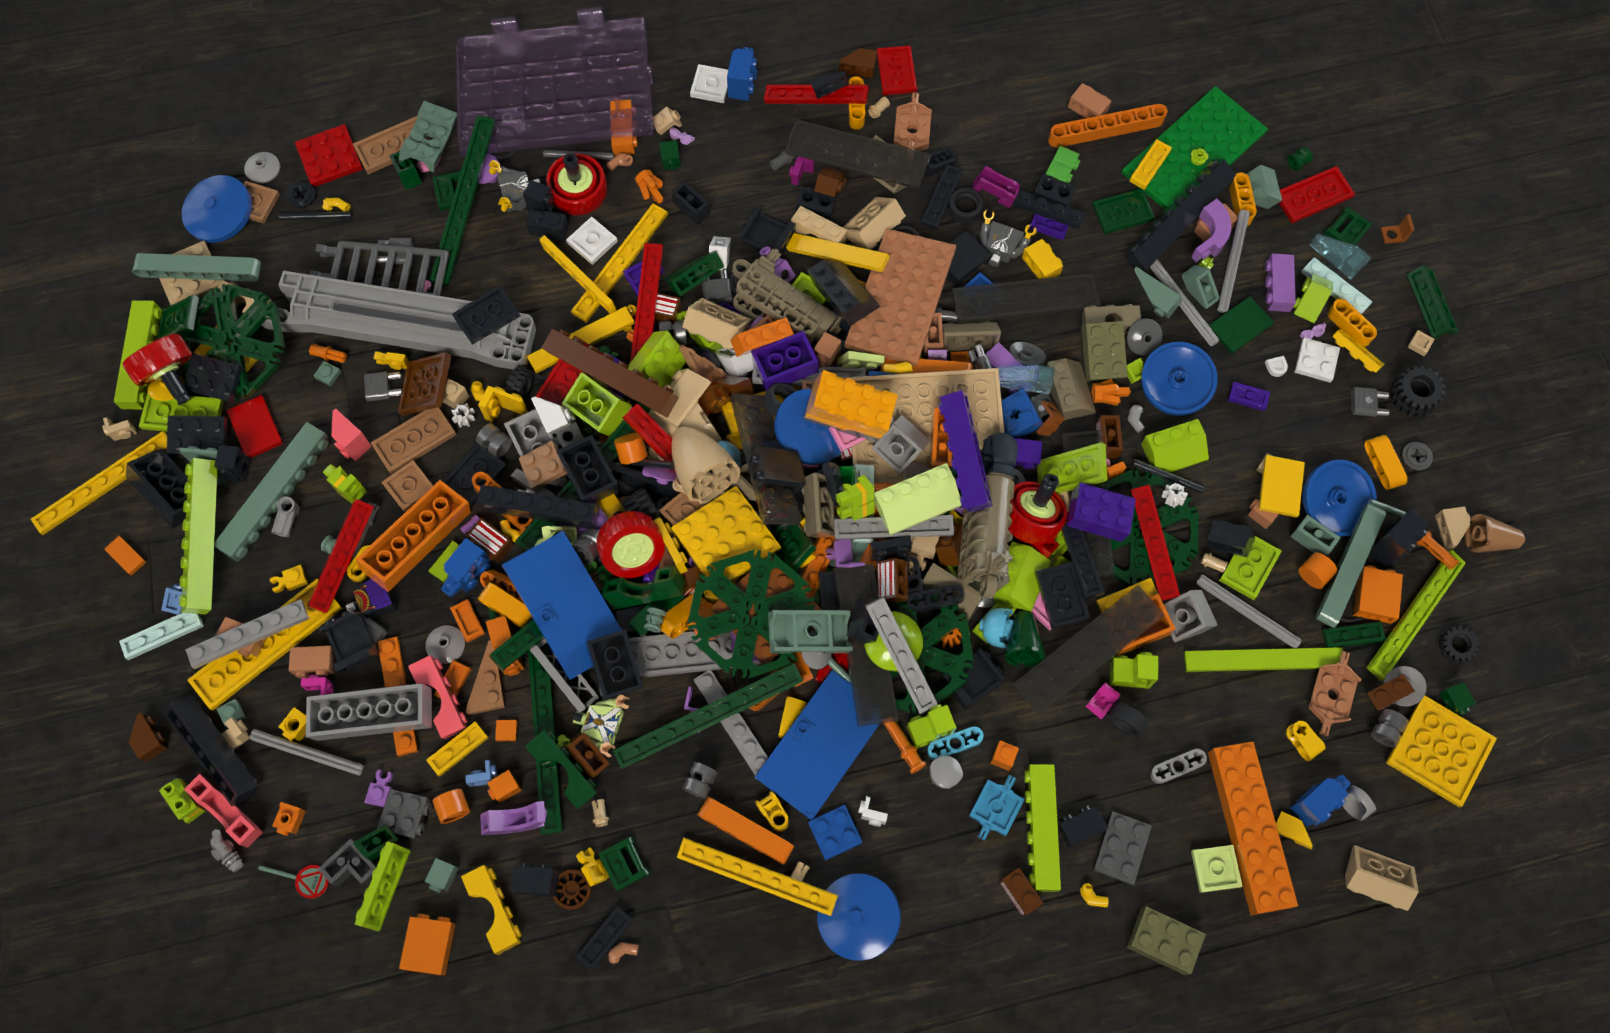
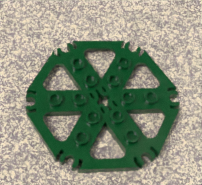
M223 284L222 292L221 289L215 287L198 303L194 330L183 335V340L190 351L194 343L210 346L212 348L205 357L243 366L234 398L235 401H240V393L242 398L247 399L248 396L251 397L279 367V365L273 364V362L281 363V360L277 359L276 355L279 352L284 353L278 347L285 348L278 307L271 301L267 304L270 297L261 292ZM237 296H244L254 299V303L237 320L235 298ZM213 304L218 329L201 325L199 322L200 317ZM271 319L274 331V341L272 343L250 338L265 320ZM244 356L264 361L266 364L265 370L252 383L247 378ZM190 360L182 365L184 378H186Z
M1136 469L1133 475L1132 470L1094 487L1108 490L1122 482H1128L1131 484V489L1146 485L1152 487L1155 484L1165 489L1166 485L1171 486L1172 484L1150 473V478H1148L1149 472L1147 471L1141 477L1138 474V469ZM1187 498L1182 506L1178 505L1174 508L1167 504L1157 509L1162 529L1184 519L1190 522V541L1188 543H1182L1163 531L1170 560L1174 562V575L1184 572L1190 567L1192 563L1187 561V557L1194 560L1198 554L1199 511L1193 513L1197 506L1190 508L1187 503L1192 501V498ZM1135 506L1130 534L1122 542L1083 531L1086 541L1089 542L1087 544L1092 550V558L1096 556L1093 559L1096 566L1127 586L1130 585V579H1132L1131 586L1136 584V580L1142 582L1149 578L1152 579L1154 585L1156 584L1154 574L1149 568L1150 559L1142 532L1140 534L1138 528H1135L1139 524ZM1129 544V569L1127 571L1119 569L1106 560V554Z
M755 550L711 563L710 565L716 571L707 566L706 569L710 572V576L699 575L700 579L705 583L700 582L697 578L687 625L696 623V625L693 624L688 627V630L696 629L698 631V634L691 637V639L694 641L699 638L701 639L693 644L728 675L730 667H733L732 676H735L736 670H742L743 679L747 676V670L750 671L748 678L750 679L792 665L793 663L787 657H790L794 662L797 661V658L791 652L780 654L778 660L761 666H756L753 663L757 635L759 634L769 643V612L772 610H814L815 603L807 605V603H812L815 598L808 599L805 596L806 592L811 591V587L802 589V587L809 586V584L776 554H774L772 562L770 561L771 552H768L767 558H761V550L757 551L756 558H754ZM742 562L750 564L751 570L746 594L725 577L723 572L726 567ZM773 569H780L794 582L792 590L765 598L770 573ZM706 590L711 591L731 610L706 618L701 617L698 611L702 593ZM755 604L754 613H757V616H754L751 619V624H749V615L746 614V611L749 612L752 609V605ZM808 626L807 633L810 631L811 626ZM738 629L733 655L730 659L722 658L709 646L710 638Z
M935 595L931 597L932 603H938L941 600V597ZM918 598L915 599V602L912 603V604H914V605L916 606V602H917L919 599H918ZM907 601L887 603V605L895 606L896 612L903 613L912 618L919 627L917 612L909 608ZM958 605L942 607L941 613L920 629L923 637V648L916 662L925 680L924 666L951 676V682L937 694L933 695L938 705L967 682L960 678L961 676L965 679L970 677L963 672L964 669H973V665L966 663V661L974 663L968 619L964 613L959 616L955 615V612L959 609ZM958 629L961 631L963 653L961 655H954L933 647L953 630ZM852 648L856 682L861 687L864 684H868V688L864 693L871 699L910 714V706H912L913 713L917 714V707L908 689L907 697L904 700H898L885 695L881 691V688L896 677L899 672L887 671L877 665L870 670L863 669L860 649Z

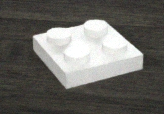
M698 64L690 96L724 103L728 91V70Z
M593 217L589 218L566 239L567 244L592 265L618 242L617 237Z
M1303 338L1294 372L1331 383L1340 347Z

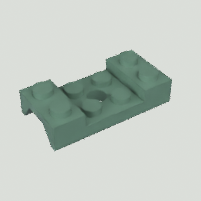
M424 101L418 112V118L400 149L399 160L403 161L409 157L424 162L428 169L434 172L457 123L458 113ZM425 137H431L432 140H426Z
M772 610L768 613L770 654H786L791 652L849 653L853 651L847 636L850 611ZM808 626L815 628L816 635L814 637L807 633Z

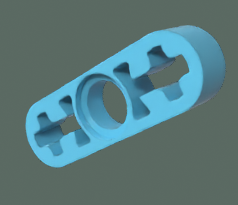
M970 727L935 740L928 746V756L934 760L940 756H951L978 746L983 740V732L978 727ZM971 732L979 735L977 741H974V739L967 740L966 743L968 745L965 746L964 738H968ZM953 738L959 739L961 747L958 749L952 748L950 740ZM943 742H946V748L949 751L948 753L946 752V749L941 750L940 755L938 756L936 753L931 752L934 749V746H936L937 748L944 747Z

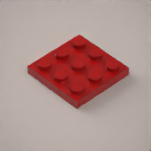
M345 124L295 142L313 188L363 170Z

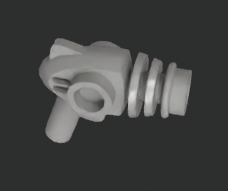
M214 830L210 840L211 847L213 848L211 851L213 857L217 861L221 859L223 861L222 864L227 868L229 867V870H232L233 873L237 872L244 865L242 859H239L237 851L233 852L235 848L231 841L228 839L224 841L220 830Z

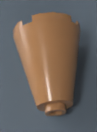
M1483 514L1473 516L1470 519L1472 523L1465 532L1466 546L1472 549L1470 551L1476 553L1518 549L1525 542V536L1521 530Z

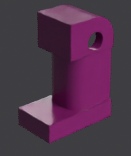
M985 166L975 178L971 189H975L977 192L983 189L998 197V202L1009 208L1017 196L1020 185L1016 181Z

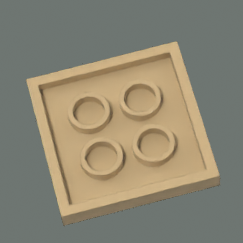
M205 241L171 254L212 256ZM159 278L170 305L191 295H196L199 298L203 297L221 283V280Z

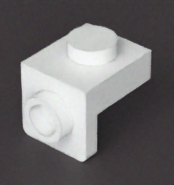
M867 796L866 801L861 800L859 813H862L861 819L868 820L869 824L881 827V824L885 825L888 814L868 809L871 797Z

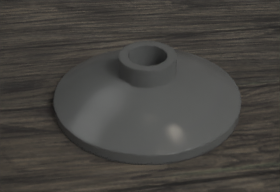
M1148 318L1134 322L1127 332L1128 347L1138 355L1152 353L1159 347L1162 341L1160 325ZM1149 335V339L1145 341V337Z
M1016 342L1009 349L1014 359L1024 365H1040L1046 359L1044 351L1031 343Z

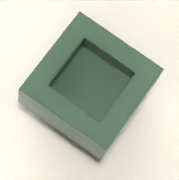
M323 361L314 377L331 387L341 371L339 368Z
M236 699L217 708L224 726H226L224 722L230 718L236 721L246 718Z

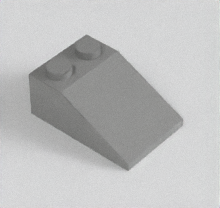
M536 408L504 423L520 457L551 440L555 443L557 450H560L553 435L546 432Z

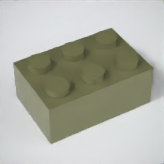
M1123 321L1091 323L1081 326L1086 382L1126 378L1127 364Z
M1146 906L1140 910L1126 948L1183 975H1189L1193 971L1206 934Z

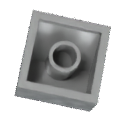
M901 415L872 449L901 474L929 444L930 440Z
M1190 590L1164 604L1176 628L1171 634L1174 642L1199 635L1218 626L1202 590Z

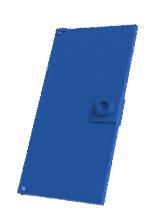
M560 531L553 537L502 565L569 680L591 668L592 665L585 642L621 631V628L572 547L565 532Z
M831 670L754 778L801 812L809 820H813L881 721L886 717L888 711Z

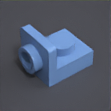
M180 583L166 588L162 611L176 615L181 614L182 607L179 606V597L182 595V587H180Z
M485 760L486 772L476 770L472 771L470 775H465L466 784L470 787L487 785V782L497 777L496 765H493L490 760Z

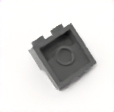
M390 789L377 829L386 825L393 834L418 840L425 829V817L431 811V800L415 794Z

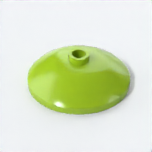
M891 611L917 661L923 648V637L920 628L909 616ZM878 634L876 642L864 644L868 657L875 665L887 671H898L880 634Z

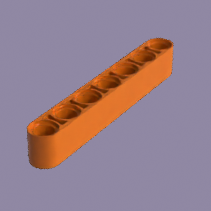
M1155 104L1056 124L1051 129L1048 142L1052 147L1058 148L1060 146L1063 147L1160 127L1168 111L1166 106Z

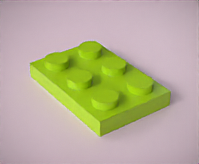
M1255 536L1248 558L1233 555L1219 581L1255 600L1277 561L1281 550Z

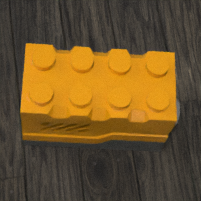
M823 370L812 384L803 420L827 428L832 427L837 431L858 438L863 437L867 441L877 443L893 424L894 418L892 415L898 394L886 390L880 391L875 389L874 386L856 383L855 380L838 377L837 374Z

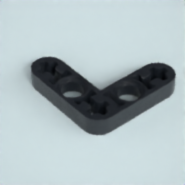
M913 556L903 559V561L908 562V566L910 562L914 564V574H911L908 568L907 604L912 611L923 612L957 605L964 601L965 593L959 585L924 590L921 565L918 559ZM911 580H918L919 585L917 588H909ZM957 590V592L960 594H958L957 598L954 599L953 596L950 595H953L954 591ZM944 592H946V594H947V599H948L947 601H946L945 595L943 594ZM934 594L941 595V600L938 603L931 602V597ZM925 596H926L928 605H926V603H925V598H924ZM918 598L919 601H922V602H919V603H918V606L916 607V606H915L914 604H912V603H914V602H915V599Z

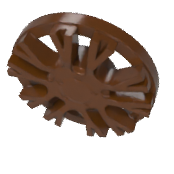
M566 870L559 874V880L565 876L567 883L562 884L558 881V885L563 886V890L557 889V893L563 892L564 896L559 900L557 896L553 898L564 909H578L588 901L591 894V886L581 871ZM570 873H573V881H570ZM577 874L583 877L580 882L575 880ZM584 882L587 883V885H585V886H583V887H580V886H579L580 884H582V883H584ZM587 889L586 896L581 895V890ZM578 895L583 899L581 903L576 898ZM568 897L569 899L567 900L566 904H562L565 898ZM571 899L576 900L575 906H570Z

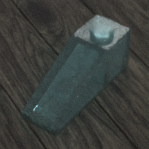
M1317 234L1310 244L1311 247L1349 279L1354 278L1371 259L1358 246Z
M1038 365L996 367L999 371L1000 387L1050 394L1055 368Z

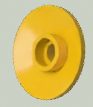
M178 376L184 385L185 379L181 376ZM161 379L149 384L147 391L151 398L158 401L174 399Z

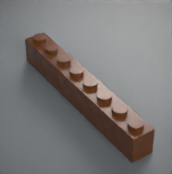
M554 329L551 330L541 349L668 418L679 399L673 394V389L666 385L663 388L658 386L659 382L651 377L648 380L643 378L644 374L636 369L633 371L628 370L629 366L621 361L618 363L613 362L614 358L606 353L603 356L600 355L597 348L591 345L587 348L584 346L585 342L576 337L574 339L569 338L570 334L561 329L559 332Z

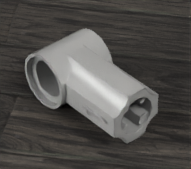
M283 497L277 503L278 512L271 533L282 537H289L295 517L300 512V507L292 498ZM292 504L291 509L285 511L286 506Z

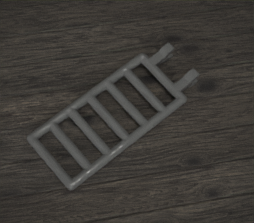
M339 241L337 247H328L322 244H317L315 251L320 252V257H334L331 274L310 270L309 275L337 279L344 248L354 249L347 281L350 282L355 280L361 250H370L371 254L364 284L369 285L372 283L379 251L389 252L381 287L387 288L389 287L396 253L406 254L398 287L399 290H406L413 255H423L416 291L412 292L436 296L441 294L449 257L447 250L352 241ZM431 256L441 257L433 293L423 292Z

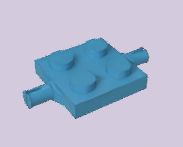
M1008 775L1004 785L987 780L969 817L978 821L983 826L977 837H982L984 841L990 830L1006 836L1024 801L1022 797L1016 795L1011 790L1016 780L1011 775Z

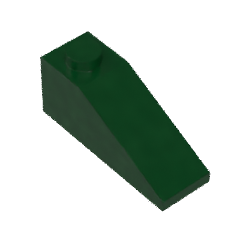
M712 251L677 269L664 279L673 294L681 297L723 268L724 265L716 251Z

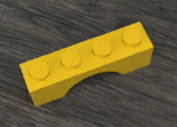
M482 865L461 876L469 896L486 898L493 906L495 918L486 936L494 954L499 955L520 944L521 932L518 926H514L511 918H513L512 911L509 906L505 907L502 899L505 896L501 887H496L494 880L497 878L493 869Z

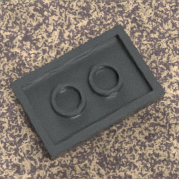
M1112 811L1107 824L1109 829L1104 833L1093 871L1134 885L1152 826Z

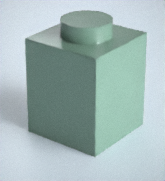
M435 858L425 882L430 884L429 889L438 893L441 890L448 892L459 868Z

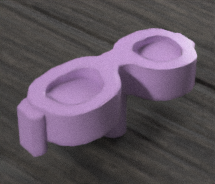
M674 127L669 131L673 140L680 138L681 143L684 145H688L695 140V137L686 134V132L681 133Z
M1319 324L1314 326L1312 330H1305L1301 332L1300 337L1312 339L1313 335L1320 337L1325 331L1326 324Z

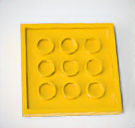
M737 486L671 527L674 535L705 577L710 576V572L706 569L707 566L716 571L710 565L711 563L755 550L754 558H756L757 551L761 550L760 557L765 559L768 552H771L772 556L781 550L779 543ZM742 562L726 567L723 573L732 582L749 571L751 566L748 562Z
M1424 695L1423 699L1415 706L1404 732L1401 733V738L1396 747L1393 748L1386 764L1454 805L1462 807L1497 738Z

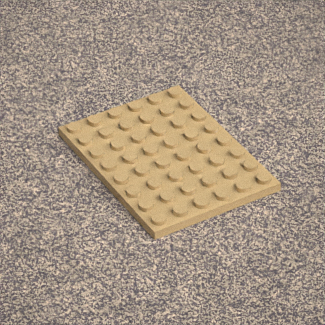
M998 368L847 377L855 380L856 383L874 386L877 390H886L898 394L892 415L894 418L893 423L903 415L930 440L929 444L911 463H923L928 466L930 464L932 411L935 407L939 408L941 403L940 396L960 390L967 394L981 457L985 439L997 432L1004 433ZM865 440L851 447L853 467L855 464L874 465L875 483H899L904 481L903 472L899 474L872 449L876 443Z

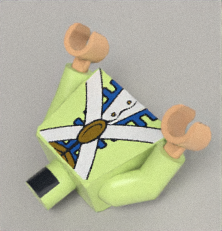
M619 695L617 698L606 699L597 702L595 705H590L587 714L576 711L573 718V723L583 725L581 733L584 732L597 749L607 757H611L608 753L609 749H615L613 745L624 715L620 707L624 709L629 707L624 704L626 699H630L625 695Z

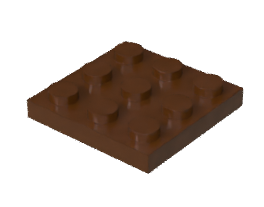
M444 352L408 362L398 408L399 414L404 416L442 406L448 369L450 367V354Z

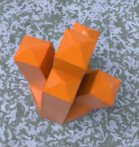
M650 170L640 172L636 176L635 181L640 188L643 199L647 200L651 196L658 204L662 203L663 197L657 188L660 189L663 186V182L654 176Z
M1112 379L1101 383H1093L1091 390L1093 403H1106L1116 406L1121 402V397L1129 396L1131 393L1129 387H1119L1117 384H1114Z

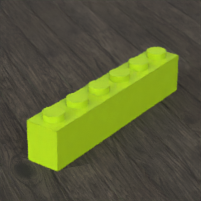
M132 301L114 397V403L121 409L143 410L147 389L150 383L136 386L126 373L122 363L137 350L156 341L162 310L154 301Z
M1029 765L1027 770H1024V782L1028 783V791H1025V802L1029 803V811H1026V823L1030 824V832H1027V844H1031V853H1028V865H1032L1029 883L1035 892H1058L1061 890L1055 768L1054 765Z

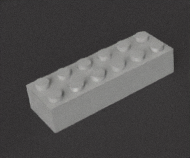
M424 684L307 697L306 737L316 741L432 728V688Z

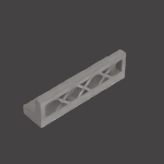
M546 639L531 648L530 651L579 713L597 700L599 696L581 674L577 676L579 678L578 687L568 685L566 673L554 667L556 658L554 653L553 656L545 655L540 649L547 643ZM547 657L553 658L552 663L550 662V660H549ZM560 673H565V679L561 676ZM581 682L585 685L586 688L580 687ZM572 689H578L577 695ZM580 689L588 690L593 698L583 704L579 698Z

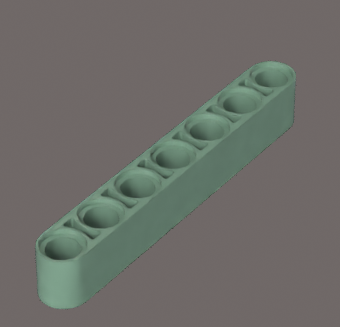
M138 253L135 255L132 273L146 278L256 282L259 279L261 262L255 258Z
M1369 503L1364 506L1337 566V573L1332 577L1315 617L1316 620L1333 628L1339 623L1385 518L1386 511Z

